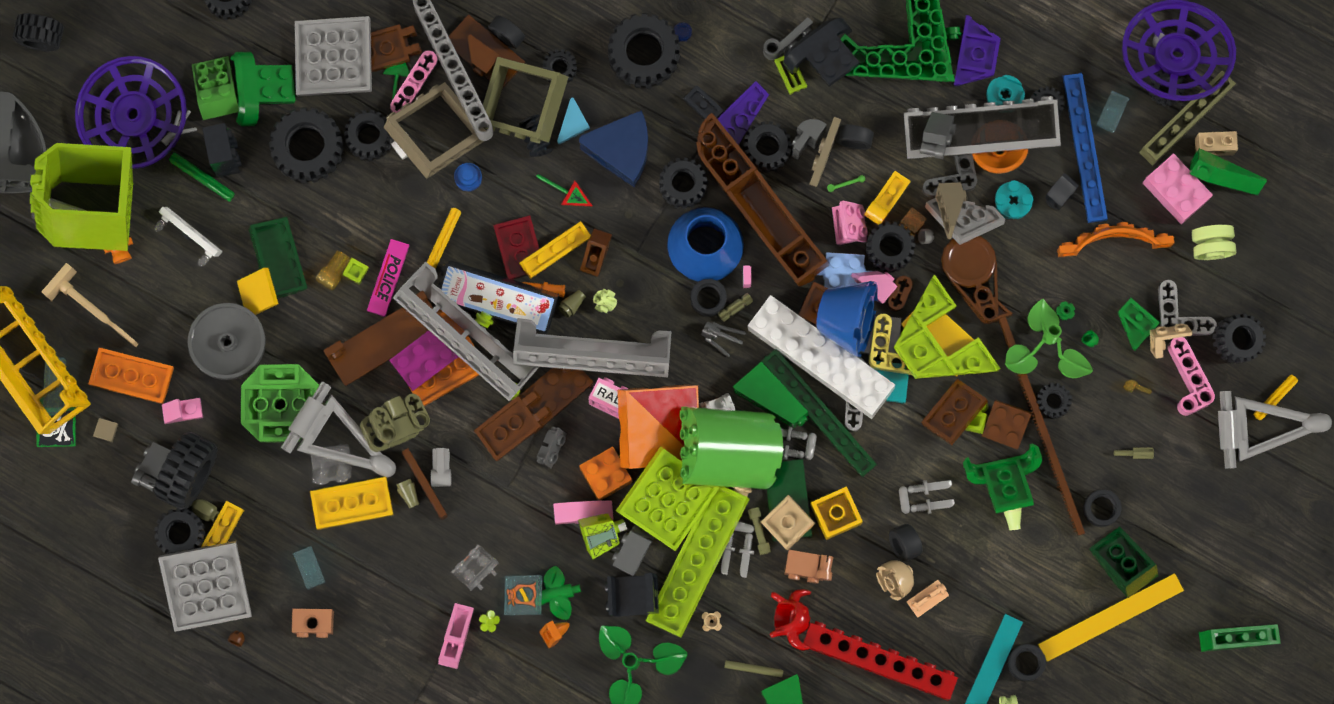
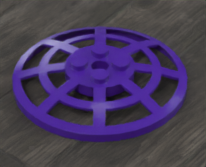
M1165 0L1145 7L1132 18L1124 33L1122 54L1127 70L1133 79L1147 91L1169 100L1190 101L1204 98L1224 85L1234 68L1236 46L1232 33L1225 22L1208 8L1184 0ZM1165 9H1181L1179 20H1165L1156 23L1151 14ZM1188 11L1205 17L1215 26L1206 32L1198 25L1186 21ZM1145 18L1150 28L1143 34L1140 43L1129 40L1134 27ZM1178 26L1177 33H1171L1162 37L1158 41L1156 48L1145 45L1147 39L1153 33L1159 38L1160 33H1163L1161 28ZM1185 28L1195 31L1201 37L1194 40L1190 36L1185 35ZM1219 32L1225 38L1229 57H1217V50L1212 37ZM1205 42L1208 44L1211 57L1201 56L1200 46ZM1127 47L1138 51L1139 62L1143 68L1142 71L1135 73L1131 67ZM1173 52H1180L1182 57H1175ZM1144 53L1154 55L1157 64L1148 68L1144 59ZM1198 64H1210L1207 72L1202 77L1195 71ZM1216 65H1228L1223 78L1217 85L1212 87L1206 82L1212 75ZM1163 70L1170 74V81L1166 82L1154 73ZM1188 74L1194 80L1186 84H1177L1178 76ZM1149 76L1158 84L1169 87L1168 93L1151 87L1142 79ZM1198 85L1205 90V92L1195 95H1176V89H1188Z
M127 56L111 60L96 69L83 84L79 92L75 109V121L79 137L84 145H92L89 138L100 135L106 144L116 147H126L130 137H140L143 146L131 148L133 154L145 151L148 161L132 164V169L152 165L165 157L173 149L183 132L186 121V101L183 90L177 79L168 69L151 59ZM130 63L146 65L144 76L128 75L121 77L117 67ZM156 68L164 73L172 81L175 89L166 93L160 84L151 79L153 69ZM110 71L115 81L104 89L100 97L88 94L95 82L104 73ZM131 81L142 82L139 92L128 91L125 83ZM149 84L156 88L162 97L152 101L146 96ZM118 86L121 95L114 103L107 101V96ZM178 95L181 100L182 109L180 126L170 124L172 117L170 100ZM85 101L96 104L95 124L97 128L85 131L83 120ZM163 104L166 106L165 122L156 119V108ZM102 107L111 110V122L102 125L101 119ZM136 109L138 112L137 117L130 119V111ZM153 126L161 128L162 130L159 135L150 142L147 132ZM112 129L120 132L122 136L119 143L113 142L106 132ZM167 131L176 133L170 145L160 155L155 157L152 147L162 140Z

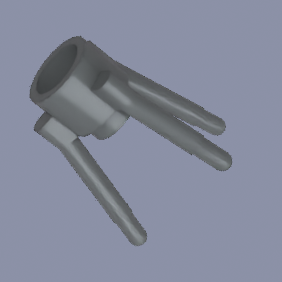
M707 322L701 334L706 337L704 341L713 345L726 357L730 356L729 353L714 342L713 339L717 340L718 336H721L738 344H743V341L721 332V330L742 335L746 334L745 331L719 325L715 322L713 324Z

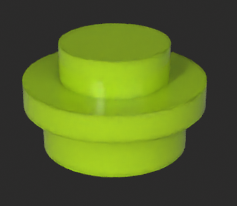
M484 311L476 313L475 321L478 324L488 328L494 322L491 320L492 316Z

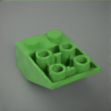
M229 56L192 64L197 102L203 120L237 113L238 96Z

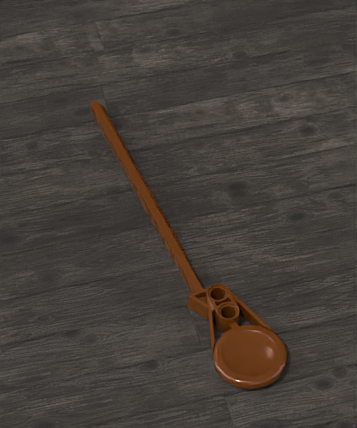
M981 236L975 237L961 245L954 238L951 239L944 248L941 258L942 268L948 280L982 323L991 324L999 321L1008 348L1016 345L1006 319L1011 317L1013 313L998 301L997 261L991 244ZM992 275L993 295L988 287L982 286ZM960 286L965 288L975 287L976 291L972 296V300ZM977 293H985L987 299L980 300L977 297ZM990 310L993 313V317H985L984 311ZM1016 373L1018 374L1017 377H1019L1018 380L1021 381L1019 384H1022L1020 387H1023L1022 390H1024L1022 394H1026L1024 397H1027L1026 400H1028L1026 404H1029L1028 407H1030L1029 410H1032L1033 420L1036 421L1034 423L1037 424L1035 427H1038L1039 437L1042 438L1040 440L1043 441L1041 444H1044V451H1047L1045 453L1048 454L1047 457L1049 459L1047 461H1050L1049 464L1052 465L1050 468H1053L1051 471H1054L1053 474H1055L1053 478H1056L1055 481H1058L1057 485L1059 486L1057 488H1060L1059 491L1062 492L1060 495H1063L1061 498H1064L1063 501H1065L1063 505H1066L1065 508L1068 509L1066 512H1069L1067 515H1070V522H1073L1071 524L1074 525L1072 529L1075 530L1073 532H1076L1077 536L1085 534L1028 376L1027 374Z

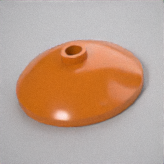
M993 121L977 130L971 145L981 142L980 133L985 130L986 143L1018 140V131L1024 141L1028 140L1024 131L1016 124L1008 121ZM1028 149L1002 151L1003 154H997V152L974 153L972 156L975 162L988 172L1007 173L1015 170L1024 162Z

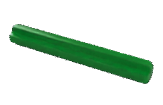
M177 153L171 155L169 161L229 202L234 198L235 194L233 191Z

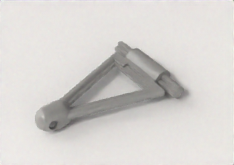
M321 382L314 395L307 398L288 429L291 432L281 448L291 453L301 437L303 440L298 446L297 451L371 469L383 477L394 475L396 464L381 452H374L369 448L360 427L332 394L325 405L321 404L331 389L328 384ZM333 411L371 455L369 459L312 445Z
M1220 391L1221 411H1218L1220 449H1224L1225 468H1236L1235 449L1237 448L1239 461H1242L1307 434L1327 431L1332 425V419L1324 413L1307 414L1236 396L1234 398L1235 410H1232L1231 391ZM1246 409L1302 422V427L1249 447Z

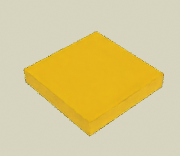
M262 268L237 281L243 306L255 315L278 304L268 268Z

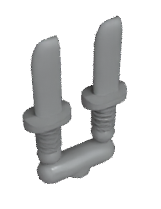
M789 427L788 430L781 429L782 437H787V441H790L791 437L807 439L805 453L789 449V446L786 445L783 448V459L787 460V457H798L801 459L804 456L807 460L813 458L816 446V435L814 433L808 435L806 432L792 431V427Z
M924 480L922 485L909 486L908 488L905 486L900 487L899 498L902 512L907 514L910 510L912 512L927 510L928 514H931V510L952 507L955 504L954 499L930 502V499H927L926 503L910 507L908 492L925 491V495H928L929 491L947 489L952 485L951 480L927 483V480Z
M738 522L734 531L747 533L745 535L744 549L739 551L743 553L740 575L747 578L750 554L754 555V551L751 550L753 538L751 533L754 532L755 528L753 525ZM734 533L722 556L721 572L725 575L728 574L731 551H735V548L731 547Z

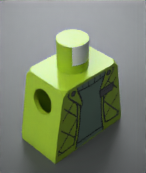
M606 513L578 520L586 549L592 559L619 545L617 533L627 530L623 519L613 522L609 514Z

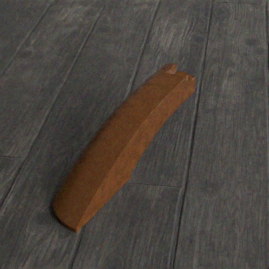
M711 113L703 121L698 131L697 150L702 162L796 284L803 286L810 283L817 274L829 266L828 260L786 209L754 164L714 114Z

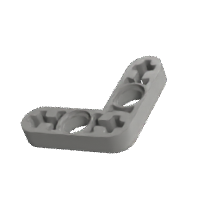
M1165 280L1160 284L1158 289L1160 327H1165L1168 324V318L1164 319V316H1174V318L1170 319L1172 326L1184 324L1187 321L1193 324L1192 336L1211 335L1214 332L1217 323L1212 317H1178V297L1175 282ZM1166 285L1173 289L1169 292V298L1173 297V299L1163 300V298L1167 297V291L1163 290ZM1171 303L1174 307L1173 312H1165L1164 304ZM1197 321H1199V325H1204L1207 321L1212 327L1209 331H1207L1206 327H1200L1199 331H1197Z

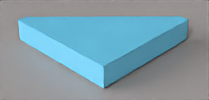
M574 98L570 99L557 140L558 144L590 129Z

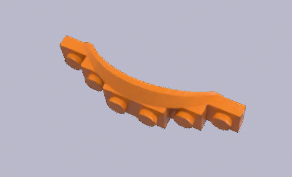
M1128 222L1117 223V226L1100 224L1094 229L1092 234H1080V237H1077L1074 245L1073 242L1062 243V246H1059L1057 249L1058 257L1077 256L1085 245L1112 237L1142 240L1152 244V249L1172 247L1174 237L1168 236L1166 233L1158 234L1154 237V230H1148V228L1137 229L1134 228V224L1128 225Z

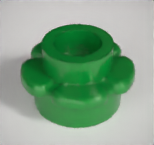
M960 27L945 28L947 40H958V36L962 35Z
M1061 302L1060 306L1056 309V313L1062 320L1072 319L1075 315V307L1072 303Z

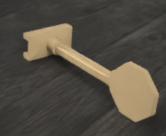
M66 263L42 290V293L51 301L60 291L65 295H70L100 321L111 326L128 342L137 347L138 343L73 289V285L69 281L77 272L69 264Z

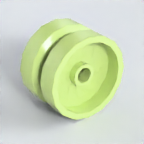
M1231 225L1204 226L1191 232L1192 241L1198 244L1193 248L1194 258L1197 260L1223 259L1234 256L1237 253L1236 244L1230 241L1235 237L1234 227Z

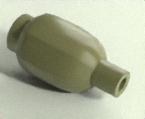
M203 499L195 500L191 505L193 513L204 521L215 522L220 513L215 505Z

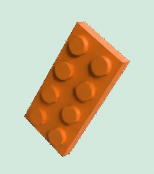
M99 348L88 384L164 404L174 367Z

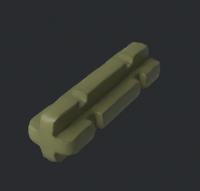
M746 293L741 299H737L727 306L726 310L720 311L718 316L725 322L730 316L745 308V305L751 304L753 302L752 297Z

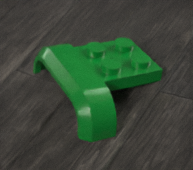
M235 52L231 56L230 60H233L235 64L238 95V116L236 122L240 126H255L257 124L259 104L295 103L292 65H255L252 52Z
M1030 444L1029 450L1023 455L984 464H972L969 457L964 460L963 467L967 479L974 484L987 485L995 513L1034 505L1025 475L1035 471L1042 463V456L1037 445Z

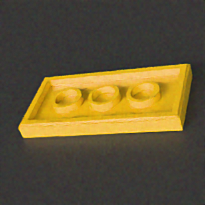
M912 313L901 323L903 328L906 326ZM946 314L926 326L947 357L974 341L971 336Z
M387 477L310 491L317 530L393 515Z

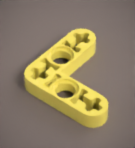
M887 314L878 315L873 323L869 353L870 366L876 370L912 375L908 368L907 370L904 369L905 363L898 354L888 352L892 327L890 316ZM883 318L887 325L883 327V332L876 333V330H881V324L878 321ZM876 337H883L885 345L882 347L878 346L875 343ZM884 350V352L880 353V359L883 362L877 365L873 359L877 357L878 351ZM892 359H900L902 366L900 368L893 367Z

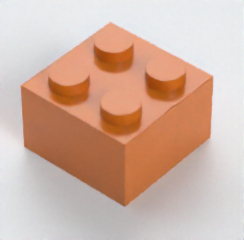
M614 447L579 465L582 474L598 501L607 498L632 483L626 468L621 467L620 458Z

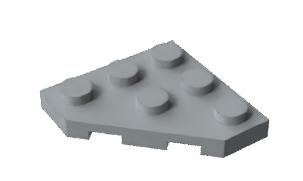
M936 198L926 202L925 208L944 227ZM964 201L952 237L961 245L1003 225L1005 218L993 206L986 205V207L976 206L975 202Z

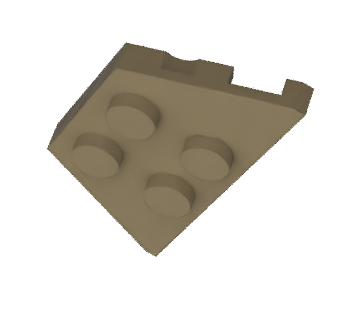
M833 118L827 137H823L818 151L821 154L820 156L816 155L813 162L812 170L814 173L809 185L817 187L822 177L841 122L839 118Z

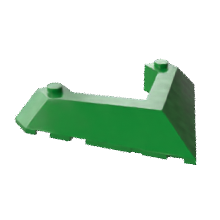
M906 0L909 44L897 46L878 45L875 47L858 46L844 34L841 41L859 61V65L846 75L955 82L939 0Z

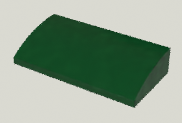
M284 217L250 225L249 233L259 268L269 269L277 299L306 290L307 285L288 218Z
M803 459L782 462L781 467L776 469L775 482L767 489L769 513L789 495L810 517ZM811 528L800 539L811 538ZM772 535V540H773V542H774V541H778V540Z

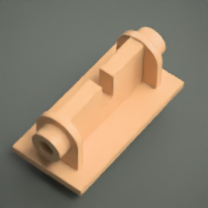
M937 580L909 599L907 603L918 618L948 597L949 594L946 591V587Z

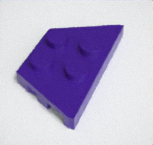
M966 15L954 86L994 76L1001 38L994 33H990L983 25L976 23L969 15Z

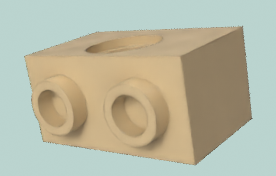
M1237 131L1198 133L1195 137V150L1197 152L1200 148L1216 156L1234 155L1238 150Z

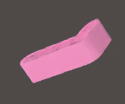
M1184 337L1172 339L1168 345V351L1190 392L1189 395L1179 401L1177 409L1180 414L1188 416L1210 405L1215 399V394L1187 340ZM1175 344H1177V345L1180 344L1182 347H1181L1180 349H1179V348H1176V349H1175L1174 345H1175ZM1183 359L1189 360L1191 367H1185L1182 363ZM1192 376H1196L1199 378V385L1193 384L1191 380ZM1201 393H1205L1208 395V402H1204L1201 400ZM1183 402H1190L1192 409L1186 410Z

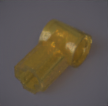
M337 250L328 265L321 269L316 277V281L333 291L340 282L341 275L351 258Z

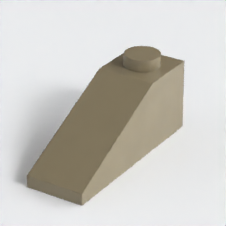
M961 182L939 183L935 196L947 239L952 238L963 202L966 201V191L963 190Z

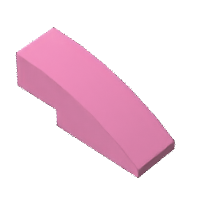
M612 501L553 504L556 525L579 524V519L605 513L609 514L613 520Z
M455 603L439 656L440 665L458 668L474 608Z

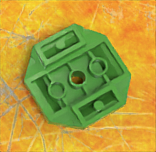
M299 364L259 365L255 372L241 385V424L259 442H284L291 432L288 429L307 398L314 395L319 384ZM279 401H285L286 405L283 409H276V404Z

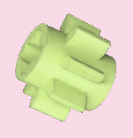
M609 289L598 291L593 298V302L597 304L595 309L601 313L612 311L617 304V299L614 298L615 293Z

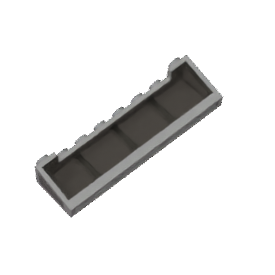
M1053 96L1041 97V101L1034 102L1033 99L1022 100V104H1014V101H1004L1003 105L995 106V102L984 103V107H976V104L965 105L964 109H957V106H947L946 110L941 111L938 110V107L927 108V112L919 111V108L908 109L907 113H904L907 159L935 157L920 154L921 145L924 142L923 133L932 112L954 116L953 124H956L955 134L952 135L951 144L946 146L944 156L1061 146L1057 100H1053Z

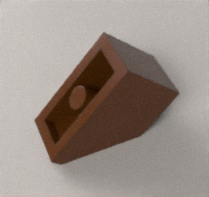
M469 34L468 43L471 63L474 68L473 71L480 77L484 75L488 78L493 72L497 57H500V55Z
M597 229L593 230L588 240L580 271L599 276L612 234Z

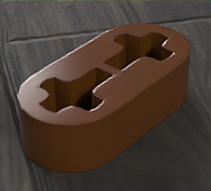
M900 276L895 281L898 287L889 296L887 303L892 311L902 310L912 288V281L907 276ZM904 280L909 287H905L903 292H900L901 285L898 282L902 283ZM897 295L901 296L899 302L902 304H898L895 307L891 300H895Z

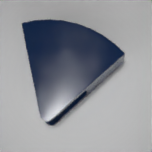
M642 111L580 136L581 151L634 187L643 173L648 153V133Z

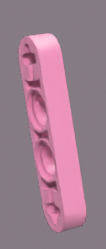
M425 51L422 53L390 104L392 113L401 111L400 109L396 111L394 104H399L402 98L408 100L410 104L414 101L437 64V56L434 52ZM432 56L433 63L429 62L426 69L419 66V64L422 66L425 64L424 57ZM416 71H422L424 78L416 80L413 74ZM407 86L412 87L414 94L406 96L403 92L404 88Z

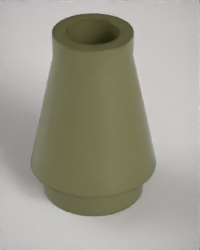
M577 290L560 302L558 306L559 311L567 318L574 316L586 296L583 292Z
M411 478L397 484V491L409 508L420 504L415 483H412Z

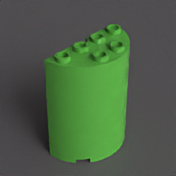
M681 407L680 420L682 421V429L680 431V438L684 440V447L681 448L680 456L682 458L681 477L683 478V484L768 489L776 480L775 472L777 468L781 467L783 456L782 431L780 424L774 421L775 416L764 412Z

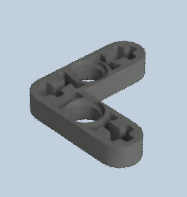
M959 136L954 140L952 146H957L959 141L966 145H969L970 142L966 137ZM963 154L959 157L954 155L957 174L926 180L922 187L923 194L930 198L936 196L937 188L934 189L933 193L930 190H926L929 184H932V187H936L939 184L938 182L945 183L951 180L954 183L964 182L966 178L973 180L970 186L967 183L961 184L963 190L966 192L973 190L977 184V176L972 154ZM967 159L970 162V166L962 168L959 164L960 160Z

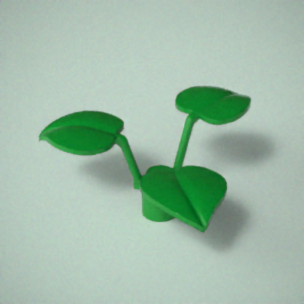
M601 626L599 642L602 652L606 657L613 660L618 659L623 654L622 663L627 668L628 682L618 680L610 687L609 697L612 704H639L642 698V689L638 684L632 683L631 671L637 669L640 662H656V669L660 673L672 675L681 668L688 656L687 652L676 644L661 643L653 650L655 659L638 658L634 653L625 652L632 643L631 636L627 630L616 626Z

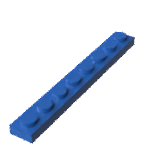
M1082 73L1063 76V83L1088 223L1107 221Z

